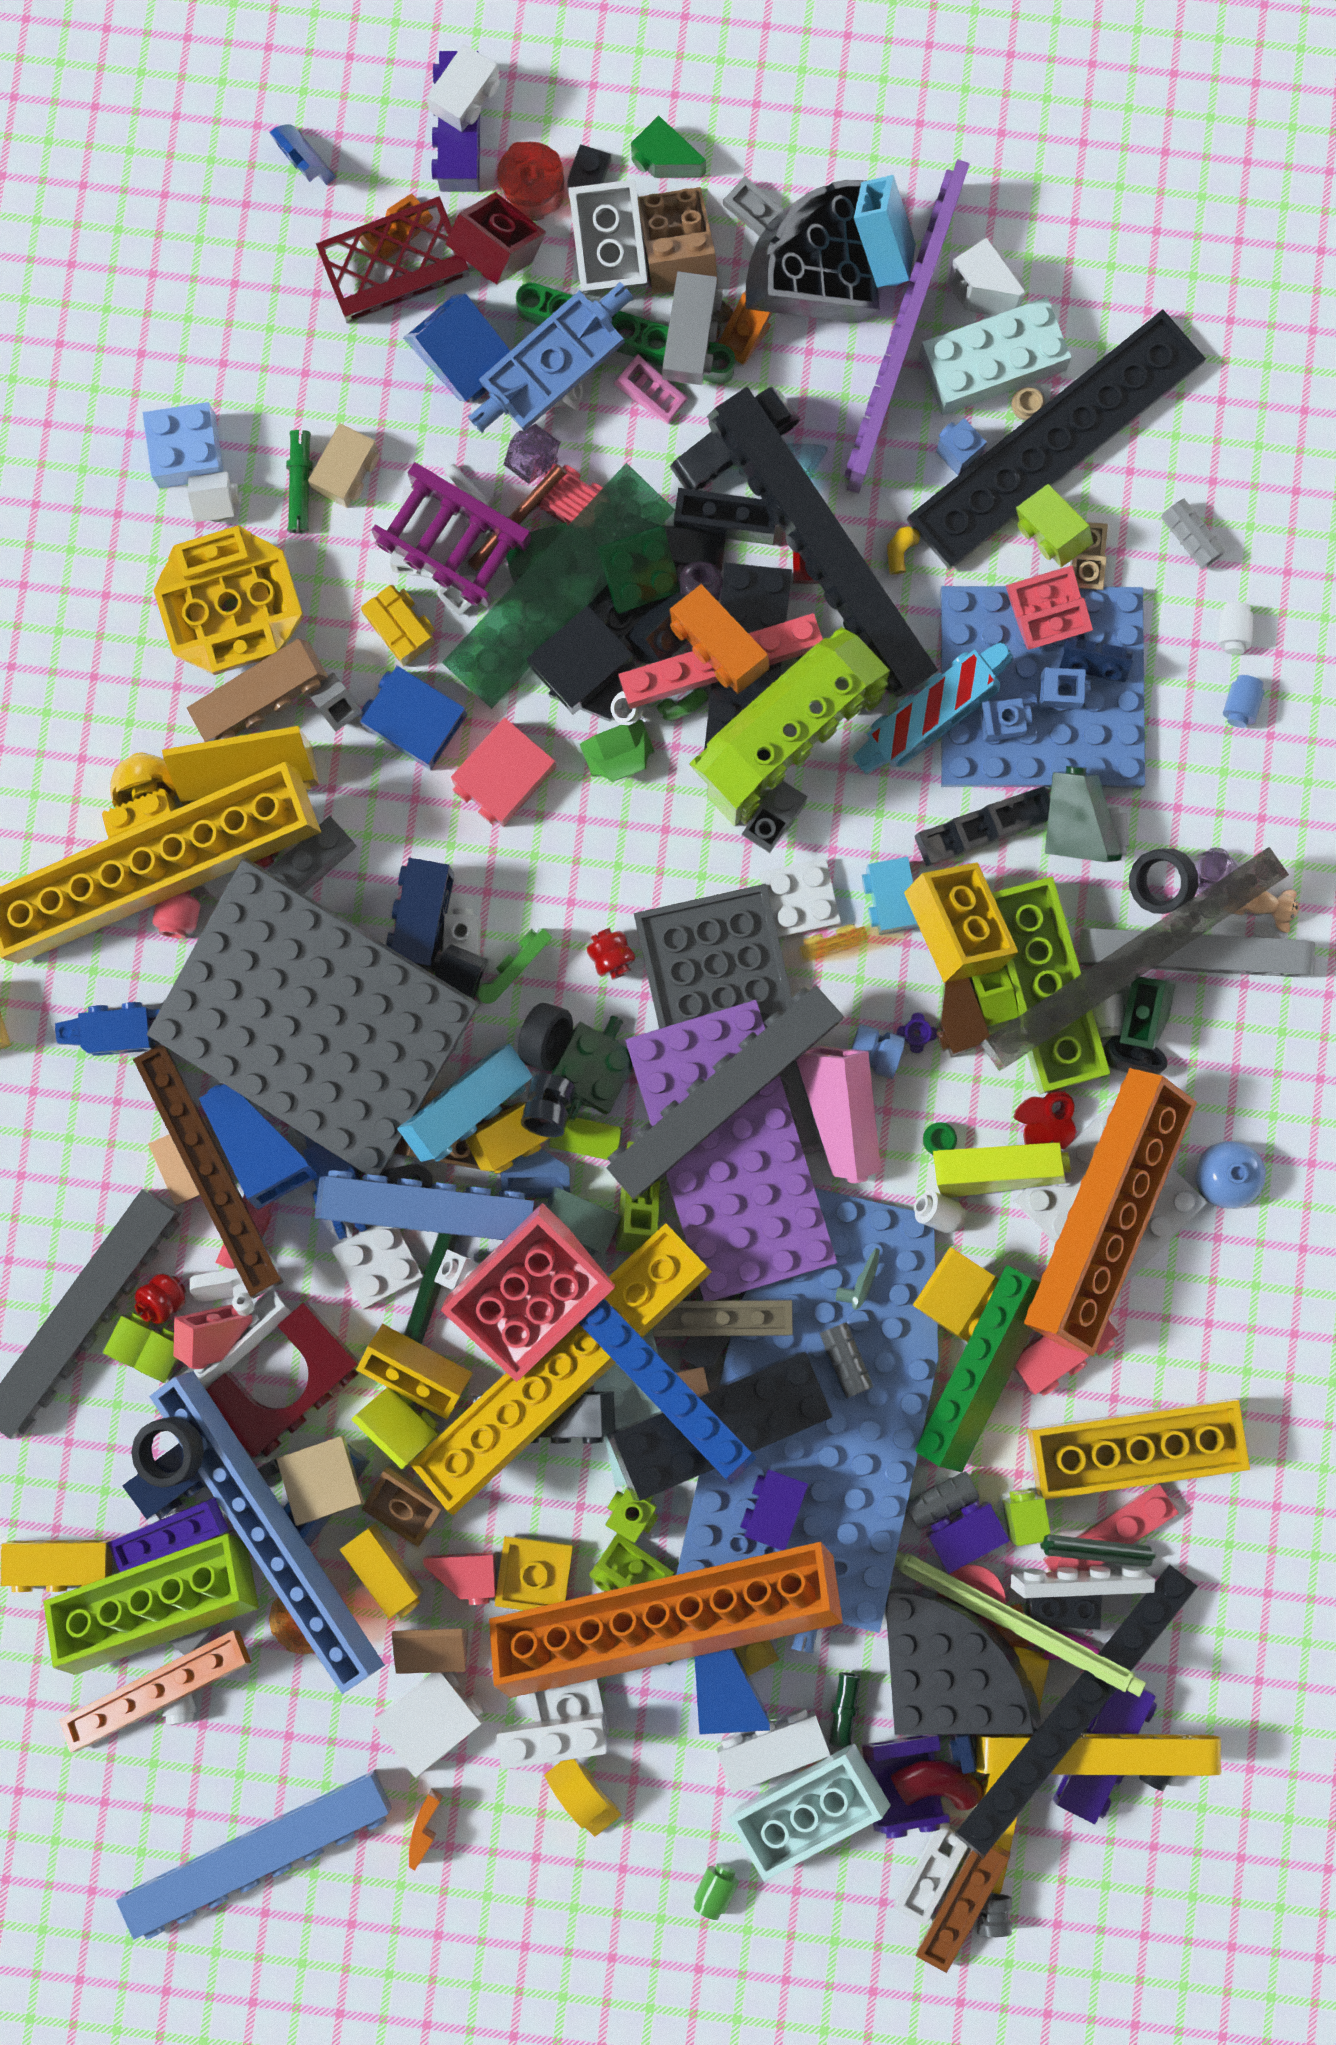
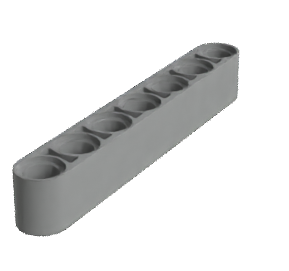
M1086 928L1080 931L1079 964L1296 978L1314 977V941Z

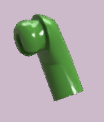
M699 687L677 704L674 703L672 698H665L657 706V710L663 715L662 718L664 720L674 721L693 713L708 700V695L703 688Z

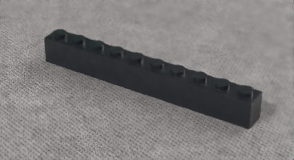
M748 386L715 407L706 416L712 433L718 439L723 440L729 449L728 455L733 464L738 468H742L748 477L747 482L752 492L760 496L767 505L766 510L770 519L775 524L781 526L787 535L786 541L789 547L795 553L800 554L806 563L805 569L808 575L814 581L819 582L825 591L824 597L829 606L837 609L844 619V628L857 635L890 670L886 681L888 685L885 689L891 694L894 693L896 698H898L939 671Z

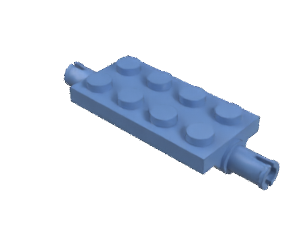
M619 282L599 302L596 300L591 302L580 290L479 379L481 385L489 392L490 398L468 416L475 427L477 426V429L483 433L488 426L504 413L505 415L509 414L525 432L625 343L624 338L616 331L611 322L613 321L612 317L634 299L628 289L624 290L625 286Z

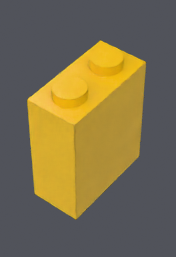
M376 1523L339 1549L388 1619L396 1613L401 1619L420 1603L418 1597L424 1591Z

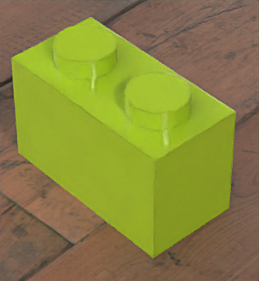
M1049 484L1016 507L1019 517L1017 526L1020 532L1028 540L1033 538L1038 543L1037 546L1042 555L1047 560L1053 558L1061 568L1094 544L1090 525Z
M1029 1488L1010 1491V1498L1002 1499L1009 1540L1016 1546L1043 1542L1044 1536L1051 1535L1045 1499L1034 1493V1491H1030Z

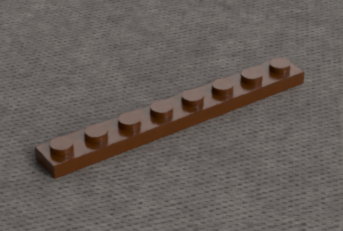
M160 1044L137 1056L133 1061L250 1297L254 1299L284 1283L168 1048Z

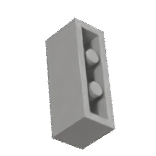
M677 271L662 368L663 380L703 385L704 374H711L713 354H707L709 342H716L718 322H714L712 319L714 310L721 309L723 290L717 289L718 277Z

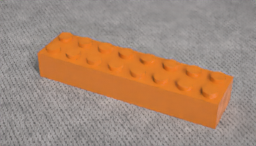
M1129 1068L1024 1321L1025 1325L1058 1345L1090 1356L1095 1354L1197 1105V1101L1164 1076Z

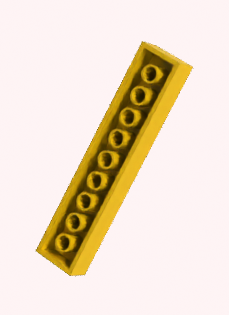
M283 762L1 886L0 958L17 964L234 871L242 859L247 858L254 862L321 833L299 770Z

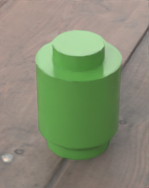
M717 1863L716 1867L708 1866L694 1895V1900L696 1901L693 1906L694 1910L706 1918L719 1920L720 1915L726 1913L738 1887L739 1880L735 1877L736 1872L729 1866Z

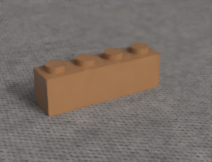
M298 638L186 708L204 742L237 737L236 734L245 728L250 730L261 725L265 721L264 717L271 712H281L289 708L293 704L292 699L300 694L308 695L321 687L320 682L327 679L328 675L310 642Z

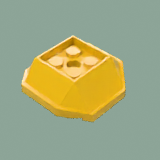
M239 525L173 545L168 561L153 590L173 655L213 675L262 661L286 646L304 617L283 550L257 537ZM226 600H238L237 607L233 611H222V606Z

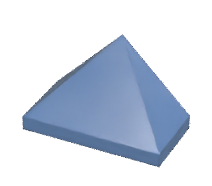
M542 1148L532 1155L526 1157L518 1156L512 1160L513 1166L501 1172V1188L504 1192L525 1193V1198H549L553 1187H557L570 1193V1168Z

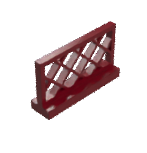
M440 196L315 243L346 323L469 277V268L466 260L462 257L459 258L455 252L454 256L444 260L431 255L437 238L447 242L452 230ZM435 207L441 218L436 231L419 224L422 213ZM416 215L414 221L408 219L409 217ZM401 221L412 226L405 243L388 236L393 223ZM443 226L445 228L447 236L440 233ZM385 227L383 233L377 231V229ZM416 228L433 236L427 252L409 245ZM371 233L380 238L374 255L357 248L362 235ZM354 239L352 245L346 243V241ZM385 240L402 248L396 264L378 257ZM336 245L349 249L343 266L329 261L325 249ZM406 250L424 257L418 270L410 272L400 267ZM354 252L371 259L365 276L347 269ZM428 260L435 262L434 264L426 266ZM376 262L393 269L387 282L379 284L369 279ZM333 269L340 271L337 279L335 277ZM397 272L404 274L400 277L395 278ZM345 274L362 281L357 293L345 298L343 297L339 286ZM366 283L373 286L364 290Z

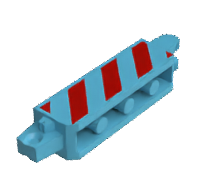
M996 642L995 645L993 644V647H989L980 655L975 649L971 653H962L952 662L953 667L944 674L938 673L932 676L925 683L926 688L917 695L911 694L905 697L898 704L899 709L889 717L884 715L877 719L871 725L872 730L867 733L870 739L853 755V759L859 768L867 775L888 762L894 767H903L978 709L982 702H987L996 695L1000 687V682L996 676L1012 664L1011 661L1013 660L1012 652L1008 649V646L1001 642L999 644Z

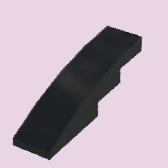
M1045 786L989 804L980 810L918 832L914 835L926 867L1048 822L1050 798Z

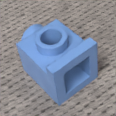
M1045 667L1040 675L1039 708L1081 709L1084 701H1089L1091 694V680H1085L1086 670ZM1066 686L1069 688L1070 695H1060L1059 687Z
M1022 698L982 702L979 708L984 742L1023 737L1027 732V726L1032 725L1031 708L1029 705L1023 706ZM1011 712L1014 720L1011 722L1004 721L1002 713Z

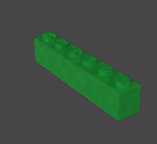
M1006 1265L915 1448V1452L935 1465L963 1472L1033 1331L1032 1328L1024 1324L1028 1308L1033 1302L1040 1285V1278L1024 1270Z

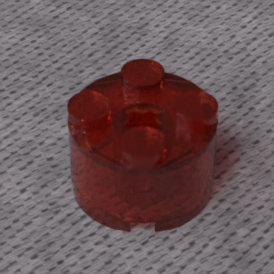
M515 142L502 156L497 169V179L500 195L532 221L544 219V216L551 212L554 213L559 209L565 197V179L563 165L556 151L539 142Z

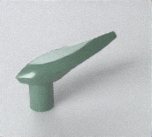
M875 1248L870 1255L863 1272L857 1278L855 1290L837 1288L836 1301L852 1303L854 1310L861 1307L869 1294L876 1274L880 1249Z

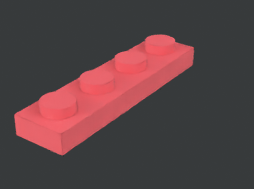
M1155 1484L1076 1538L1133 1544L1179 1513L1161 1485ZM1046 1556L1043 1558L1051 1572H1057V1568L1070 1567L1078 1571H1089L1091 1566H1100L1105 1563L1056 1556Z

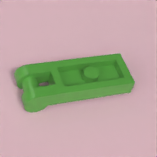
M539 928L537 932L533 929L529 930L518 943L522 947L514 957L508 954L495 968L499 974L491 983L479 985L476 992L477 999L485 1004L495 1002L553 937L543 928Z

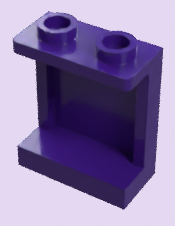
M922 1734L862 1745L863 1758L891 1805L882 1819L873 1823L874 1831L886 1834L887 1838H900L907 1836V1830L919 1828V1832H933L940 1830V1824L950 1822L949 1814L944 1813L942 1810L941 1796H929L907 1806L891 1779V1774L901 1768L918 1761L935 1760L934 1751L941 1750L938 1735Z

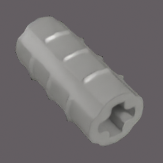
M1185 498L1176 502L1161 515L1170 532L1180 541V545H1183L1190 554V558L1194 559L1201 570L1211 565L1225 553L1226 550L1216 539L1217 536L1211 533L1206 523L1201 520L1196 510H1193Z

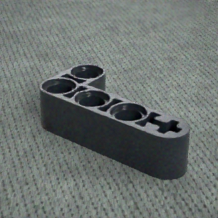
M767 388L755 396L781 436L799 423L800 418L784 395L776 388ZM711 431L679 456L671 464L670 469L685 489L700 491L734 464L728 455L729 449L723 440L718 439Z

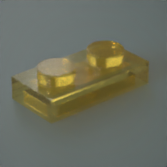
M849 924L836 929L837 935L824 939L823 934H818L804 939V945L798 949L801 962L806 963L866 944L868 935L865 926L856 929L855 924Z

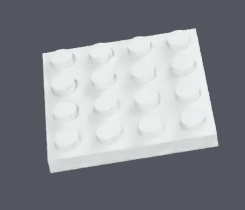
M1111 1105L1107 1106L1062 1151L1069 1153L1071 1172L1064 1173L1066 1183L1025 1188L1013 1200L1054 1244L1060 1237L1068 1212L1079 1191L1081 1180L1086 1174L1094 1155V1149L1099 1143L1106 1126L1108 1115L1113 1109ZM1172 1166L1122 1288L1208 1203Z

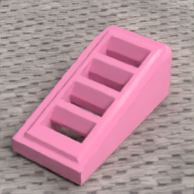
M639 354L631 360L613 383L622 392L666 424L671 421L688 399L670 381L663 380V375ZM638 371L642 375L633 384L630 379ZM649 379L653 383L644 393L640 388ZM660 387L664 391L654 402L650 397ZM670 395L675 399L664 411L660 406Z

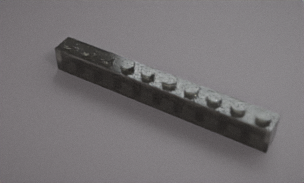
M1270 847L1266 848L980 1042L981 1046L999 1071L1003 1070L1289 875L1272 849Z

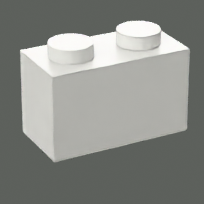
M463 44L427 95L429 111L463 132L468 123L472 125L479 117L481 105L486 97L491 98L497 91L500 84L497 64L466 44Z

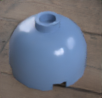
M1223 1141L1210 1146L1201 1154L1198 1160L1195 1182L1200 1194L1209 1203L1221 1208L1237 1209L1249 1205L1260 1195L1265 1184L1266 1169L1262 1158L1252 1147L1238 1141Z

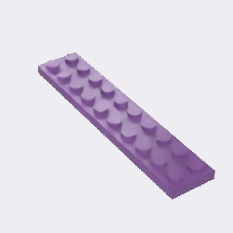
M957 159L954 170H946L875 382L877 386H874L865 411V416L870 417V419L863 417L854 446L860 449H852L844 477L850 479L846 490L858 494L861 490L970 165L968 162Z

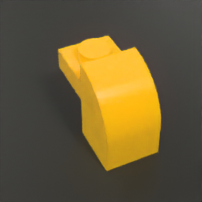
M577 1758L560 1761L544 1775L553 1793L567 1813L582 1829L585 1827L594 1837L622 1815L618 1807L599 1789L589 1770Z

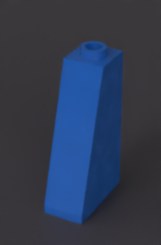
M219 1084L210 1088L207 1094L199 1098L247 1200L257 1210L318 1177L316 1170L235 1090L225 1084Z

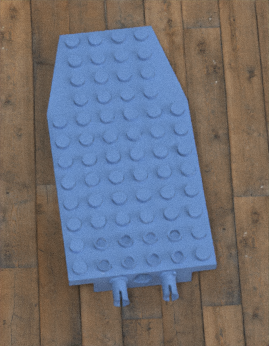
M815 1188L837 1264L745 1292L741 1301L792 1300L793 1335L730 1336L719 1385L796 1352L806 1351L833 1417L752 1452L757 1458L731 1484L716 1468L698 1476L676 1575L781 1551L743 1537L745 1529L740 1528L746 1508L753 1509L757 1496L752 1494L758 1474L765 1476L766 1471L769 1469L808 1484L786 1549L822 1542L834 1557L842 1624L880 1633L918 1456L915 1448L923 1433L939 1358L937 1323L913 1306L936 1269L934 1228L919 1223L915 1218V1211ZM875 1248L880 1249L876 1274L869 1294L861 1307L854 1310L852 1303L836 1301L837 1288L855 1290L857 1278L863 1272L870 1255ZM845 1322L848 1323L853 1337H855L854 1340L874 1385L873 1388L846 1398L841 1384L838 1383V1377L819 1334ZM818 1629L795 1634L791 1649L801 1651L804 1637H806L803 1651L813 1654Z

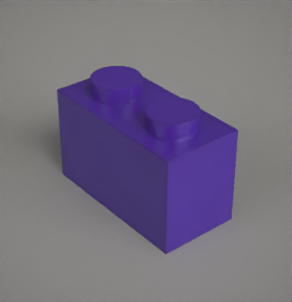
M769 1469L766 1471L765 1476L758 1474L752 1490V1494L757 1496L754 1508H746L740 1524V1528L745 1529L743 1537L781 1551L786 1550L808 1484Z
M979 1499L967 1504L966 1507H962L961 1511L963 1514L950 1520L949 1516H945L930 1525L932 1531L926 1533L948 1574L1010 1541L989 1502L985 1501L981 1504Z

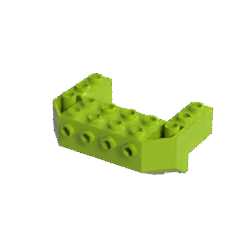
M843 627L836 630L830 638H824L722 728L707 743V748L689 763L692 769L708 785L707 798L733 826H736L740 821L743 824L748 823L760 806L761 792L767 786L772 790L785 779V772L788 770V767L793 763L796 767L801 765L812 754L810 750L818 740L823 744L836 733V727L843 718L849 721L856 714L859 715L864 709L871 712L883 700L882 696L886 692L884 689L888 685L886 681L890 670L857 635ZM813 703H819L823 710L818 714H814L810 711L809 706ZM792 726L796 729L797 733L793 737H787L783 732L784 728ZM760 750L769 751L771 757L766 761L760 760L757 756Z

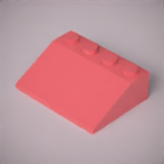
M542 1203L446 1297L441 1311L517 1382L615 1288V1285L571 1230Z

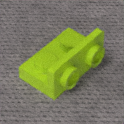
M617 1533L589 1573V1577L594 1579V1584L605 1592L670 1577L674 1572Z

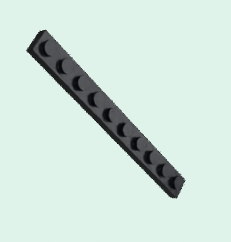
M1169 1564L1156 1580L1154 1593L1145 1594L1097 1655L1105 1657L1132 1672L1198 1586ZM1085 1670L958 1828L955 1836L984 1859L1118 1688Z

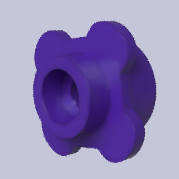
M921 1013L912 1014L911 1020L905 1026H900L897 1029V1035L906 1037L905 1041L910 1045V1051L915 1054L921 1053L927 1042L934 1041L937 1038V1029L931 1027ZM919 1030L920 1036H915L914 1031Z

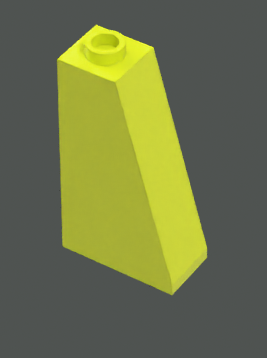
M1060 1142L933 1151L938 1189L940 1194L949 1198L1066 1183L1064 1173L1071 1172L1069 1153L1061 1152Z

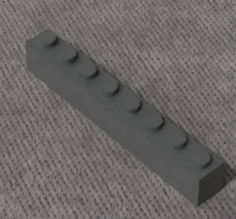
M817 985L811 990L807 987L801 989L791 999L794 1004L784 1013L779 1009L764 1022L768 1027L758 1036L755 1032L749 1034L740 1042L738 1046L742 1050L733 1058L728 1054L725 1055L712 1067L715 1073L706 1081L702 1077L696 1080L686 1090L689 1093L688 1097L680 1104L676 1100L672 1101L660 1112L663 1118L654 1126L647 1123L634 1135L637 1139L635 1143L628 1149L622 1145L607 1158L610 1164L606 1169L634 1201L843 1020L844 1016Z
M141 1189L1 1381L0 1432L9 1439L19 1438L20 1435L25 1437L31 1431L37 1421L33 1418L41 1406L46 1408L57 1394L54 1388L61 1378L66 1380L74 1372L78 1365L75 1362L77 1356L82 1350L87 1352L98 1338L95 1332L101 1323L107 1324L114 1317L119 1309L115 1305L123 1293L126 1296L131 1293L139 1281L136 1275L143 1266L149 1267L160 1252L156 1249L164 1237L168 1240L179 1227L180 1223L177 1219L181 1213L151 1191Z

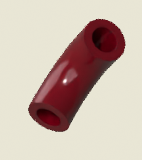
M940 1759L918 1761L891 1774V1779L907 1806L929 1796H943L950 1800L956 1809L963 1811L974 1808L981 1801L984 1794L983 1786L973 1774H963L961 1765Z

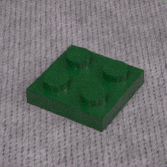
M662 526L598 547L614 608L619 614L681 592L665 528Z

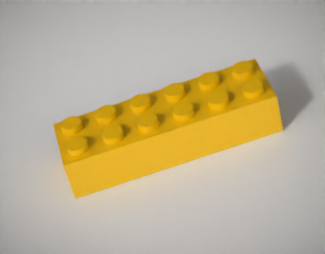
M1224 1399L1027 1428L1036 1492L1045 1500L1250 1470L1240 1403L1236 1399Z

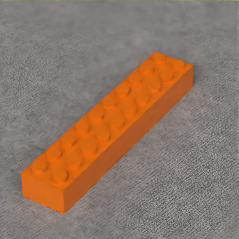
M816 1542L489 1618L494 1687L509 1698L842 1624L834 1557L822 1542Z

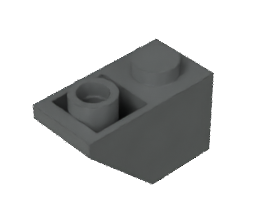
M782 781L769 792L743 831L742 836L770 854L805 806L808 796Z

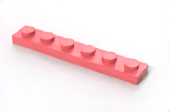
M814 613L748 633L768 654L769 665L805 655L818 642L823 640ZM693 651L618 674L629 709L718 682L714 674L716 670L708 662L703 664Z

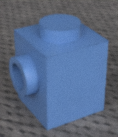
M964 418L957 425L951 422L940 432L936 453L959 475L983 455L987 442Z

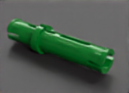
M291 430L289 432L290 459L286 461V469L289 470L287 531L296 533L297 520H299V534L309 532L308 479L309 471L313 469V462L309 460L311 432L302 430L301 444H299V430Z

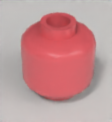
M190 890L155 904L152 922L159 929V934L170 938L184 939L186 934L193 933L196 929L200 903L191 896Z

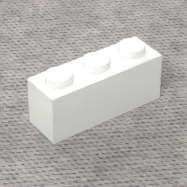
M806 1708L788 1714L786 1716L788 1720L775 1725L773 1721H769L770 1731H755L754 1734L743 1738L738 1733L721 1741L722 1746L717 1747V1754L731 1792H738L831 1756L815 1711L807 1713Z
M603 1712L499 1727L496 1733L501 1770L607 1754L608 1749Z

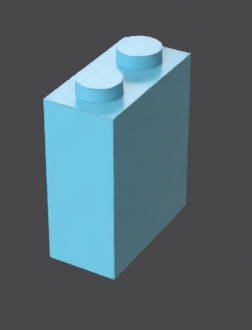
M890 175L861 182L854 220L877 288L887 285L898 286L910 279L916 243L895 177Z

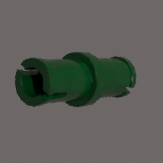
M849 1672L839 1673L836 1702L832 1703L831 1712L834 1713L829 1743L839 1747L851 1745L854 1717L858 1716L859 1707L856 1706L861 1676Z

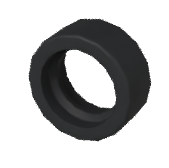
M1156 849L1141 855L1133 864L1129 874V889L1133 899L1142 909L1153 914H1167L1185 908L1194 899L1198 889V873L1193 861L1185 853L1176 849ZM1159 861L1172 863L1177 868L1181 878L1179 893L1169 901L1156 899L1150 893L1147 886L1149 868Z
M539 1003L532 1008L522 1025L518 1042L519 1057L524 1064L544 1071H552L573 1031L571 1013L567 1009L548 1003Z
M167 1417L152 1421L139 1430L133 1440L131 1454L133 1465L139 1476L147 1483L163 1488L175 1486L193 1477L202 1465L204 1449L202 1438L193 1425L181 1418ZM164 1431L174 1434L183 1447L184 1458L182 1466L177 1471L171 1473L162 1470L155 1462L152 1454L154 1437Z

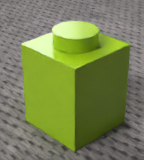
M1005 967L996 972L972 977L974 993L987 1027L1019 1018L1014 988Z

